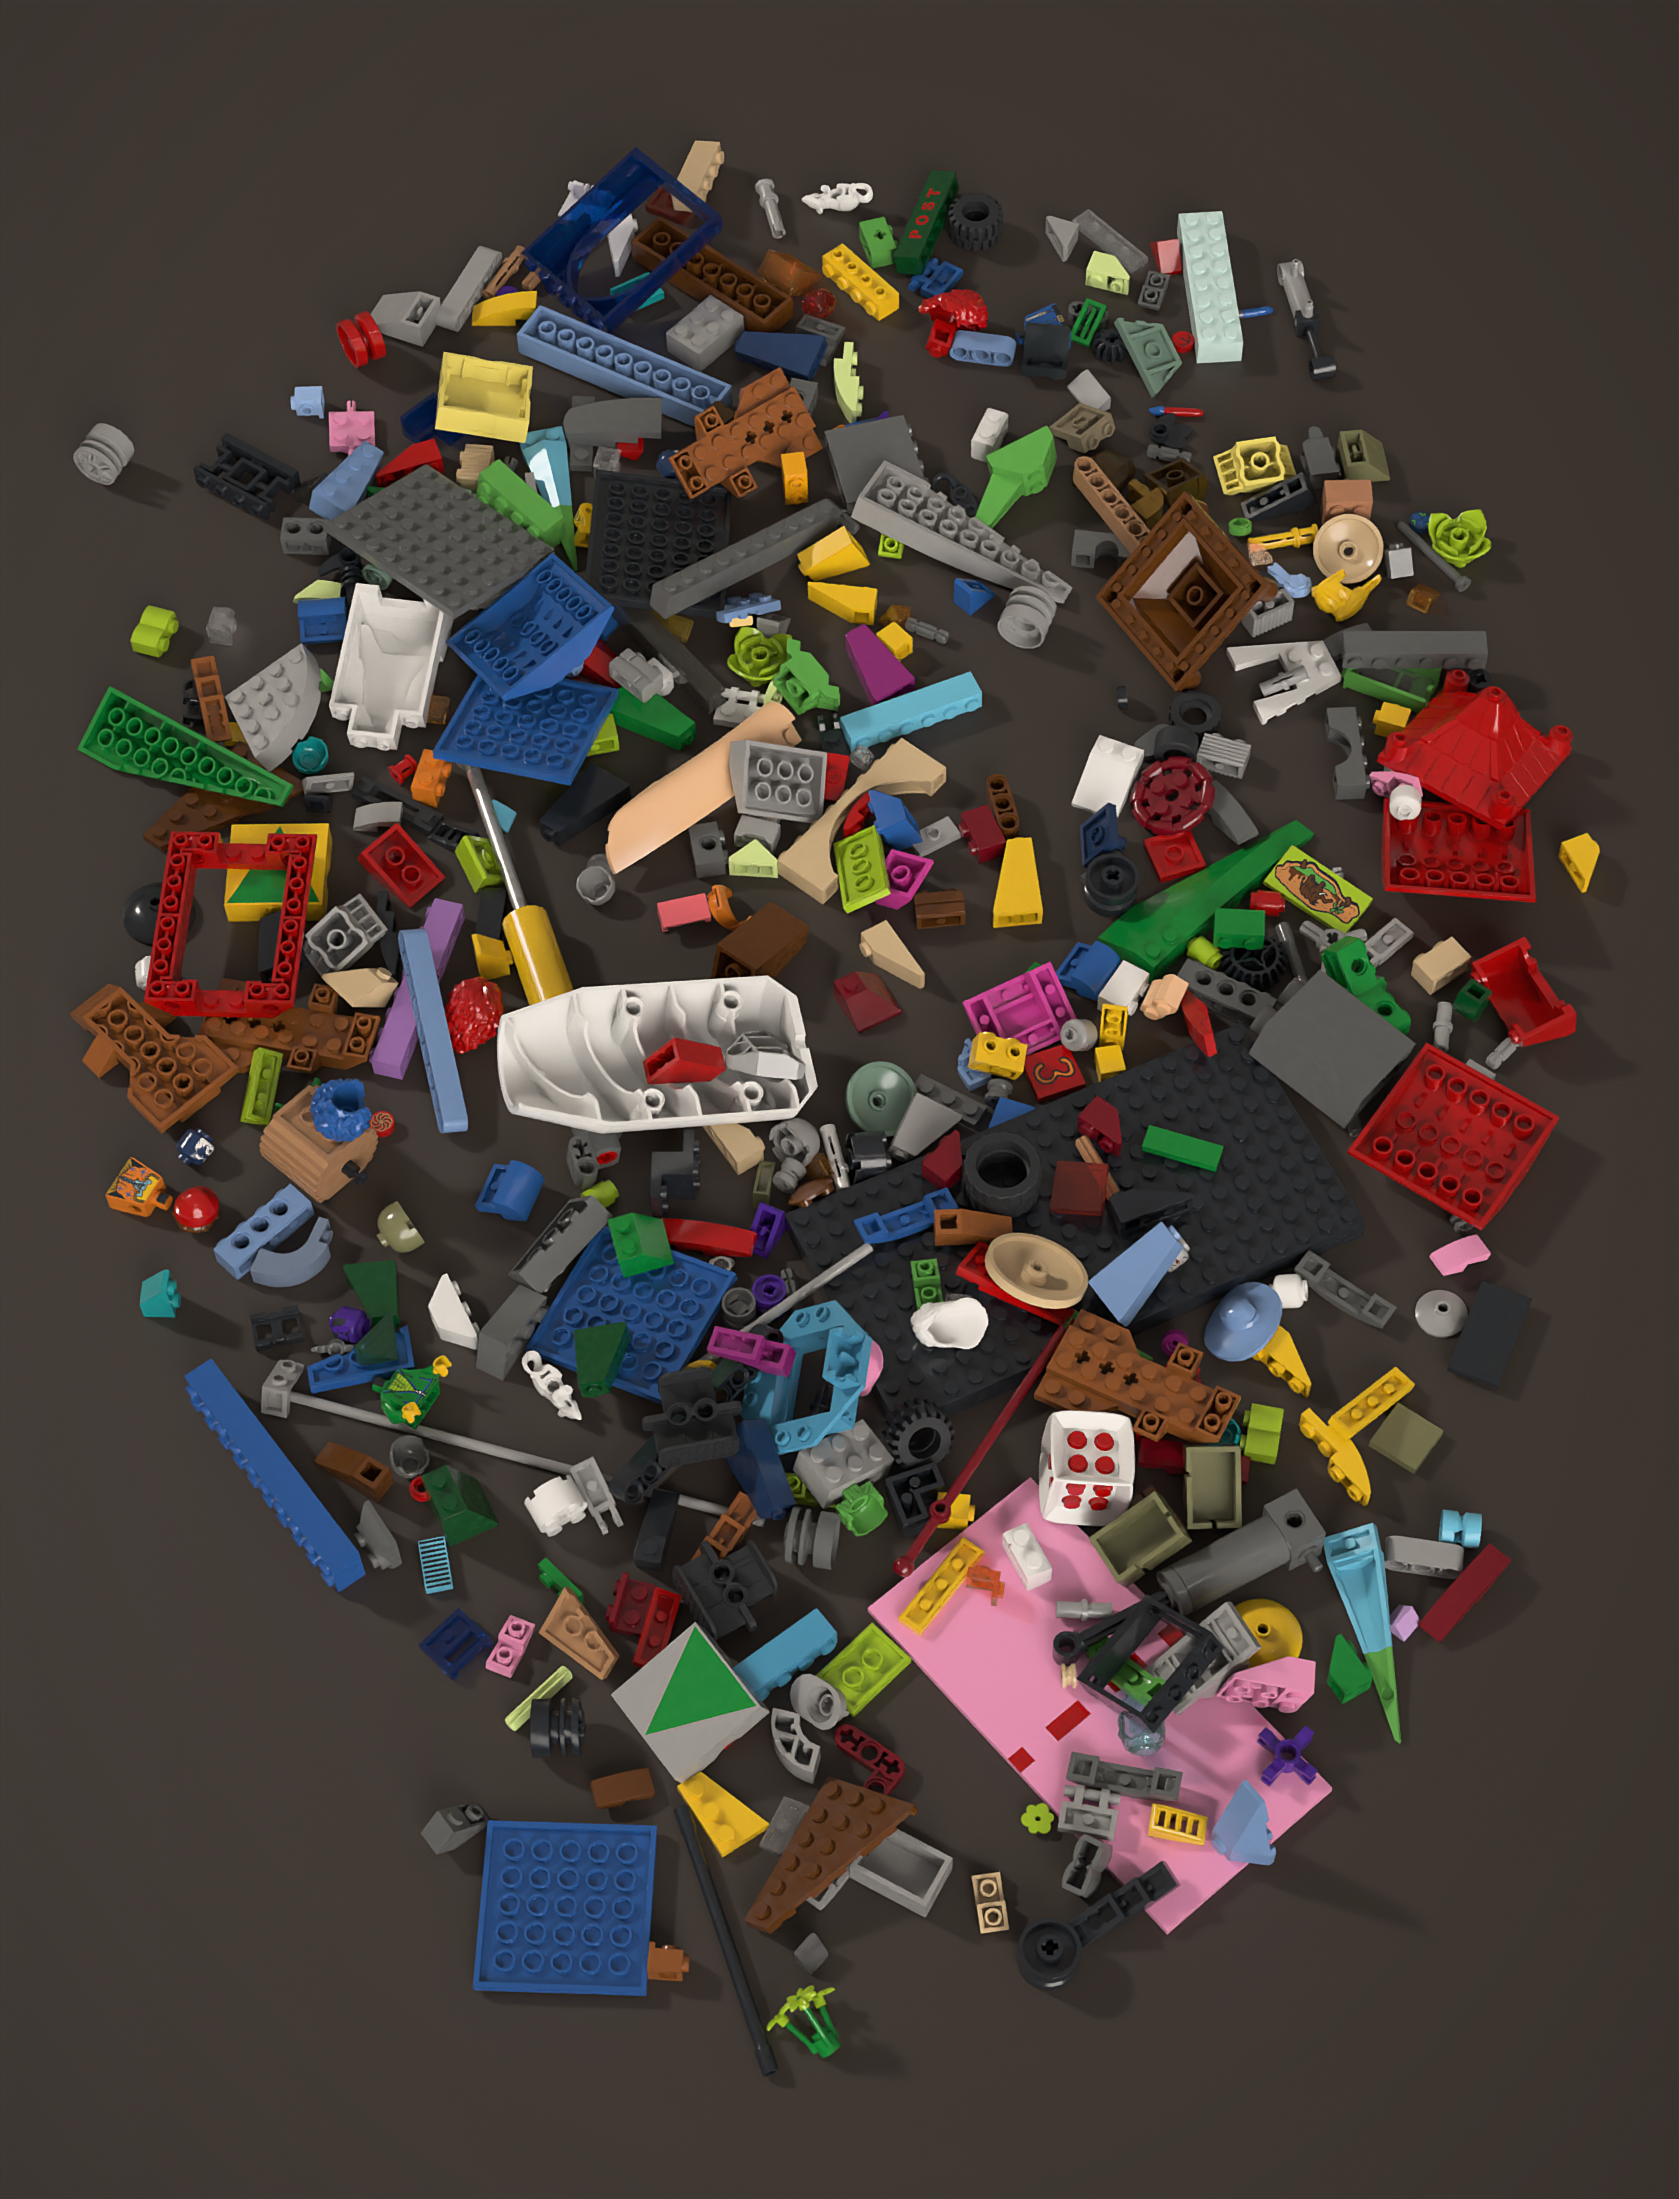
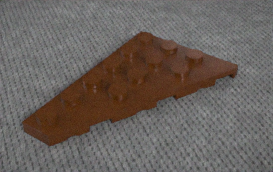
M239 741L230 749L266 770L254 757L250 747ZM279 766L271 771L274 775L294 785L285 803L289 802L288 799L304 793L301 780ZM191 787L143 834L144 841L159 851L164 852L168 850L171 831L214 832L226 825L239 822V818L252 813L254 815L272 809L276 805Z
M828 1776L744 1921L750 1927L771 1934L781 1926L784 1920L797 1913L796 1908L810 1896L814 1899L832 1884L834 1879L841 1877L847 1872L846 1867L860 1855L864 1858L880 1845L884 1838L891 1836L897 1831L895 1827L910 1814L914 1817L918 1809L914 1804Z

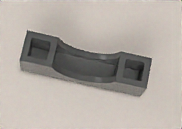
M1356 707L1327 708L1324 722L1327 742L1340 746L1348 755V759L1345 762L1335 766L1333 776L1335 800L1363 799L1366 789L1370 788V776L1365 774L1367 756L1362 755L1364 736L1359 735L1361 717L1357 716Z

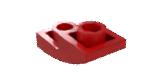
M869 792L859 799L848 814L843 827L844 839L864 830V819L867 820L873 815L868 805V802L871 801Z

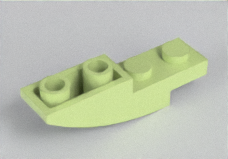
M854 342L844 343L843 359L834 358L835 393L841 411L849 423L857 422V417L862 416V403H859V399L863 400L864 386H859V376H856V369H853V365H857L858 352H854Z

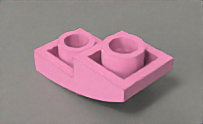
M1388 771L1372 772L1369 775L1372 789L1379 796L1390 799L1392 791L1401 785L1414 786L1421 793V797L1423 796L1418 777Z
M1476 1234L1454 1241L1431 1253L1429 1257L1441 1274L1445 1276L1463 1272L1467 1264L1487 1260L1491 1252Z
M510 1615L498 1635V1643L486 1661V1669L511 1678L528 1646L535 1629V1624Z

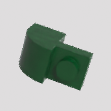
M1471 978L1459 991L1452 1009L1475 1023L1480 1018L1482 1012L1491 1004L1489 998L1492 991Z

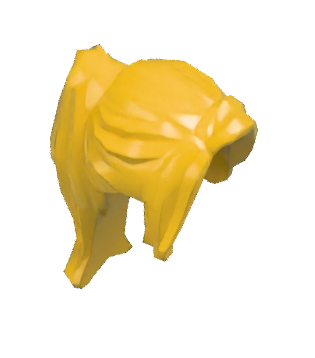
M1342 568L1323 580L1319 585L1310 589L1311 595L1315 598V602L1320 610L1332 614L1336 622H1341L1352 617L1363 607L1369 593L1380 583L1382 579L1380 574H1377L1373 579H1369L1362 587L1359 586L1350 590L1340 583L1346 576L1345 570Z

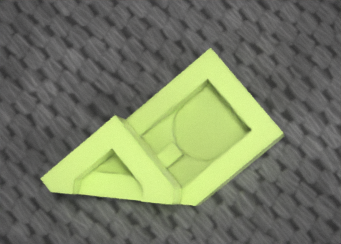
M317 580L294 597L293 603L298 604L299 600L340 597L341 583Z

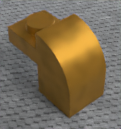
M1133 479L1128 483L1127 498L1134 503L1131 505L1132 509L1148 529L1151 530L1162 518L1163 494L1158 487L1150 491L1146 485L1141 484L1137 479Z

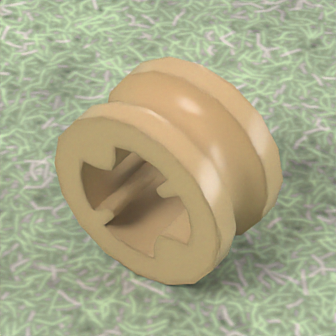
M1071 1663L1070 1666L1061 1664L1062 1688H1066L1068 1685L1076 1688L1075 1663Z

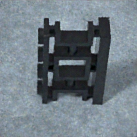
M226 433L221 438L222 446L218 445L216 447L218 457L220 458L211 467L203 462L199 465L200 467L195 466L193 469L195 481L201 488H207L218 497L226 498L237 507L250 511L254 516L268 520L270 518L269 512L275 510L272 498L280 490L290 494L292 490L297 491L301 486L299 472ZM233 458L236 459L238 462L231 466L230 463L233 461ZM244 471L256 476L247 486L236 481ZM222 472H225L226 474L222 477L223 479L218 477ZM269 477H270L271 479H273V481L271 482V484H270V485L265 484V483L269 480ZM258 490L262 493L258 498L253 496Z

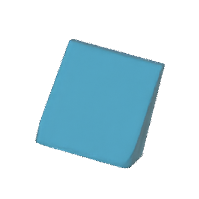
M492 799L491 801L501 830L508 833L517 813L497 800Z

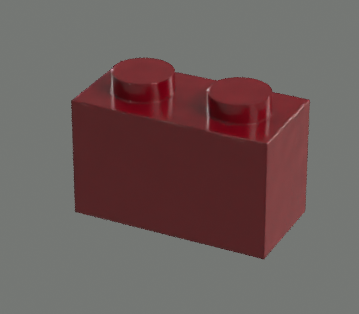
M988 804L961 813L958 830L961 833V837L966 838L968 851L971 856H975L978 864L1004 856L1006 840Z

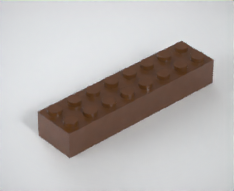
M661 216L631 240L632 258L634 261L700 302H703L708 296L712 295L744 316V329L748 332L776 333L794 317L793 298Z

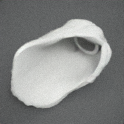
M966 1297L955 1301L923 1304L919 1310L914 1312L910 1321L917 1339L928 1347L970 1349L978 1345L983 1338L989 1319L985 1308L981 1306L979 1301Z

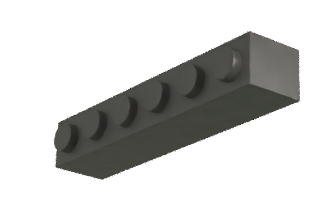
M1343 631L1341 640L1342 668L1478 669L1485 668L1488 656L1486 631Z

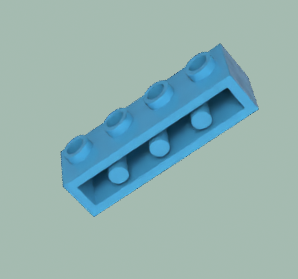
M816 1608L737 1664L733 1669L742 1679L748 1682L761 1701L768 1697L772 1689L787 1684L791 1680L792 1675L797 1671L808 1669L813 1664L815 1658L821 1654L827 1655L836 1646L837 1632Z

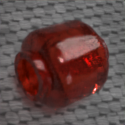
M825 288L811 291L803 298V311L809 316L819 319L831 315L835 309V297Z

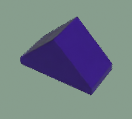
M760 1202L750 1231L758 1234L753 1249L754 1254L765 1259L769 1258L786 1230L784 1211Z

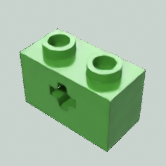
M885 217L859 222V238L871 269L894 264L893 253L899 245L897 240H893L892 227L887 225Z

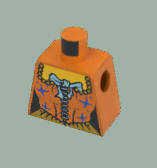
M132 1157L127 1161L105 1194L110 1208L143 1217L150 1216L156 1206L168 1210L173 1200L172 1196L165 1193L166 1186L163 1178Z

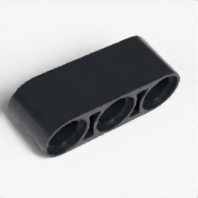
M482 888L475 934L503 941L504 930L502 923L507 914V889Z

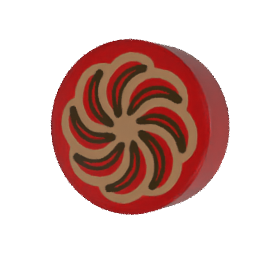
M379 1111L371 1116L369 1121L370 1127L377 1132L378 1137H387L393 1133L395 1121L392 1114L386 1111Z

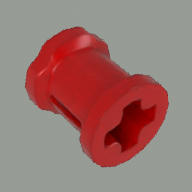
M407 754L404 756V760L395 766H389L388 770L394 781L401 785L404 783V779L416 773L418 764L411 755Z

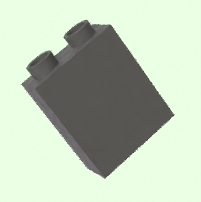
M1319 970L1306 984L1296 977L1287 985L1278 998V1002L1283 1005L1278 1012L1270 1005H1267L1259 1013L1250 1026V1029L1259 1036L1252 1046L1249 1055L1345 1129L1399 1072L1416 1043L1323 971Z

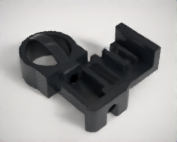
M191 679L183 685L182 697L183 704H186V715H183L182 723L190 725V722H194L196 726H202L204 722L194 679ZM190 688H193L192 696L186 692Z

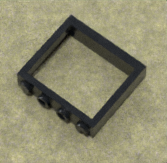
M1145 1595L1076 1679L1091 1696L1154 1734L1224 1647L1211 1631L1152 1597ZM1161 1620L1198 1643L1140 1712L1110 1694L1104 1688Z

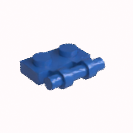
M932 258L928 261L923 275L915 274L911 278L908 289L914 292L917 288H921L920 294L927 298H933L934 295L944 292L948 293L963 276V270L946 261L938 266L939 261L936 258Z

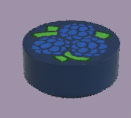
M1424 511L1412 513L1409 518V527L1417 534L1429 532L1430 514Z

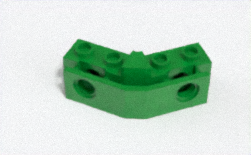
M1346 936L1325 948L1324 953L1320 957L1328 976L1404 1035L1408 1034L1411 1023L1410 1016L1406 1010L1401 1009L1395 1003L1391 993L1386 991L1387 982L1384 977L1375 975L1376 970L1368 959L1365 943L1360 938Z

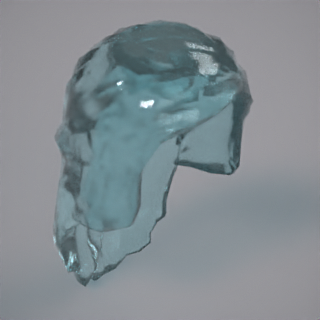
M1127 1694L1126 1698L1122 1700L1140 1712L1145 1707ZM1119 1714L1117 1720L1119 1732L1117 1735L1126 1751L1136 1756H1149L1161 1749L1166 1737L1165 1720L1153 1734L1124 1715Z

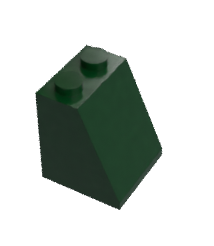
M444 1465L421 1476L428 1504L449 1547L499 1525L476 1478L448 1465Z

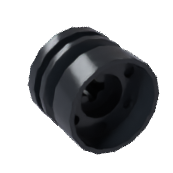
M551 1698L532 1699L530 1712L532 1757H552L554 1744H559L562 1757H567L568 1744H572L573 1757H580L586 1734L585 1713L581 1705V1698L572 1699L571 1711H568L567 1698H561L559 1711H554Z

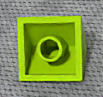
M469 835L462 837L455 853L475 894L481 892L483 887L493 888L504 884L489 838Z

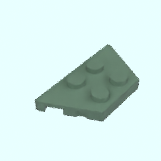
M1117 318L1114 324L1151 397H1155L1180 367L1182 361L1163 324H1149L1136 320L1134 323L1124 321V318Z

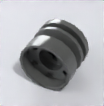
M793 1507L784 1534L785 1563L793 1564L798 1552L799 1565L803 1566L808 1554H811L813 1567L832 1570L838 1547L840 1514L821 1511L818 1521L813 1522L812 1509L806 1510L804 1520H802V1508Z

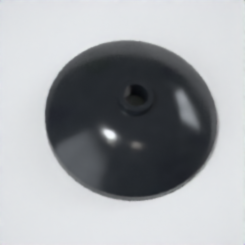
M163 882L152 883L139 888L124 904L122 910L124 928L139 943L153 946ZM193 900L188 931L191 929L196 917V908Z

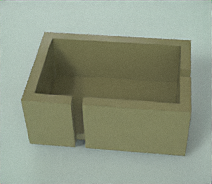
M1237 1443L1182 1444L1183 1469L1188 1472V1474H1183L1185 1527L1187 1529L1212 1528V1523L1209 1520H1213V1525L1217 1528H1241V1446Z
M1156 1491L1089 1537V1540L1116 1582L1125 1588L1146 1574L1143 1569L1147 1568L1151 1571L1192 1542L1181 1522L1175 1518L1177 1516L1165 1498Z

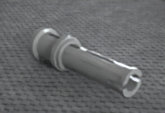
M762 179L755 184V189L760 195V206L766 211L772 236L779 239L786 234L777 207L779 199L777 194L774 193L773 181L771 179Z

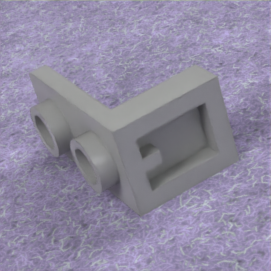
M292 1360L278 1361L262 1386L261 1413L287 1418L290 1413L291 1389L304 1370L303 1364L295 1363Z

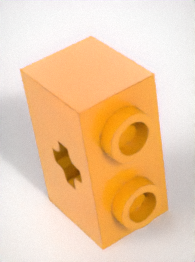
M804 452L781 454L782 486L785 504L808 503V478Z

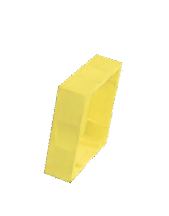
M444 352L440 371L435 429L525 443L530 418L529 397L532 386L533 366L503 361H488L477 357Z

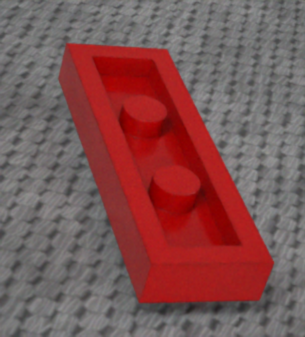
M655 1587L632 1665L640 1668L644 1667L667 1647L682 1595Z

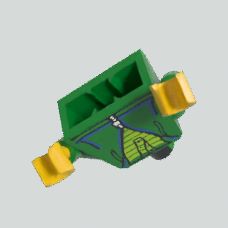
M439 1356L435 1359L433 1365L425 1369H397L390 1380L379 1376L376 1377L372 1391L381 1394V1409L392 1424L404 1423L413 1429H417L440 1395L439 1376H447L449 1372L447 1367L452 1365L446 1356Z

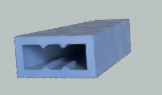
M1161 1221L1088 1281L1116 1319L1125 1327L1131 1323L1184 1248L1178 1241L1182 1238L1172 1225L1167 1228Z

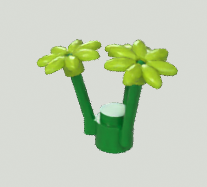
M811 1985L805 1990L799 1988L796 1995L787 1997V2003L779 2010V2014L775 2015L768 2023L767 2031H770L775 2023H778L782 2028L785 2026L808 2046L813 2055L818 2052L823 2059L841 2046L837 2039L839 2034L833 2027L825 2008L827 2003L824 1999V1996L835 1991V1988H826L816 1993L813 1991L815 1987ZM813 2001L816 2009L819 2008L826 2027H821L809 2008V2002ZM799 2008L800 2011L805 2012L817 2031L812 2035L814 2042L789 2021L790 2018L785 2014L787 2009L793 2012Z

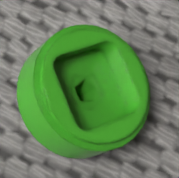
M1236 518L1229 522V533L1231 535L1245 536L1252 532V522L1249 519Z

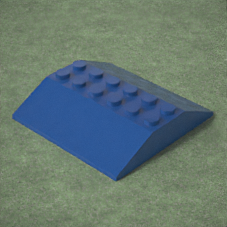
M552 553L448 639L446 644L505 701L552 687L557 682L562 681L575 667L580 666L590 656L614 611V607Z

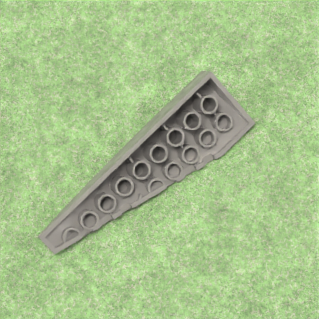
M885 460L858 496L851 518L934 559L1011 589L1020 586L1039 588L1046 592L1055 602L1062 604L1072 590L1070 585L1052 572H1044L1040 569L1037 561L1034 559L1028 560L1020 554L1021 550L1015 545L1010 547L1004 543V537L979 519L967 516L964 508L959 505L955 507L949 503L947 496L942 492L936 493L931 490V485L928 482Z

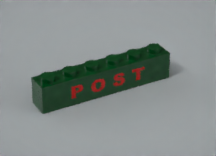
M931 170L928 179L925 180L924 189L918 196L917 205L912 209L910 221L906 223L905 232L899 240V246L893 253V263L896 264L899 274L923 275L949 215V207L953 204L959 191L956 171Z

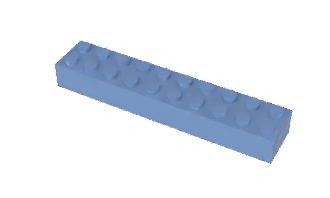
M541 305L517 333L519 353L627 399L662 398V414L695 427L694 416L703 412L715 401L719 400L726 405V408H730L733 404L732 385Z

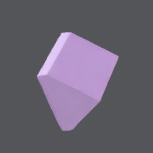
M1398 1605L1390 1615L1391 1633L1403 1642L1419 1626L1418 1624L1421 1621L1412 1606Z

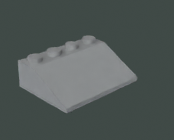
M751 740L732 741L730 744L729 769L738 813L811 824L815 820H819L823 816L827 753Z

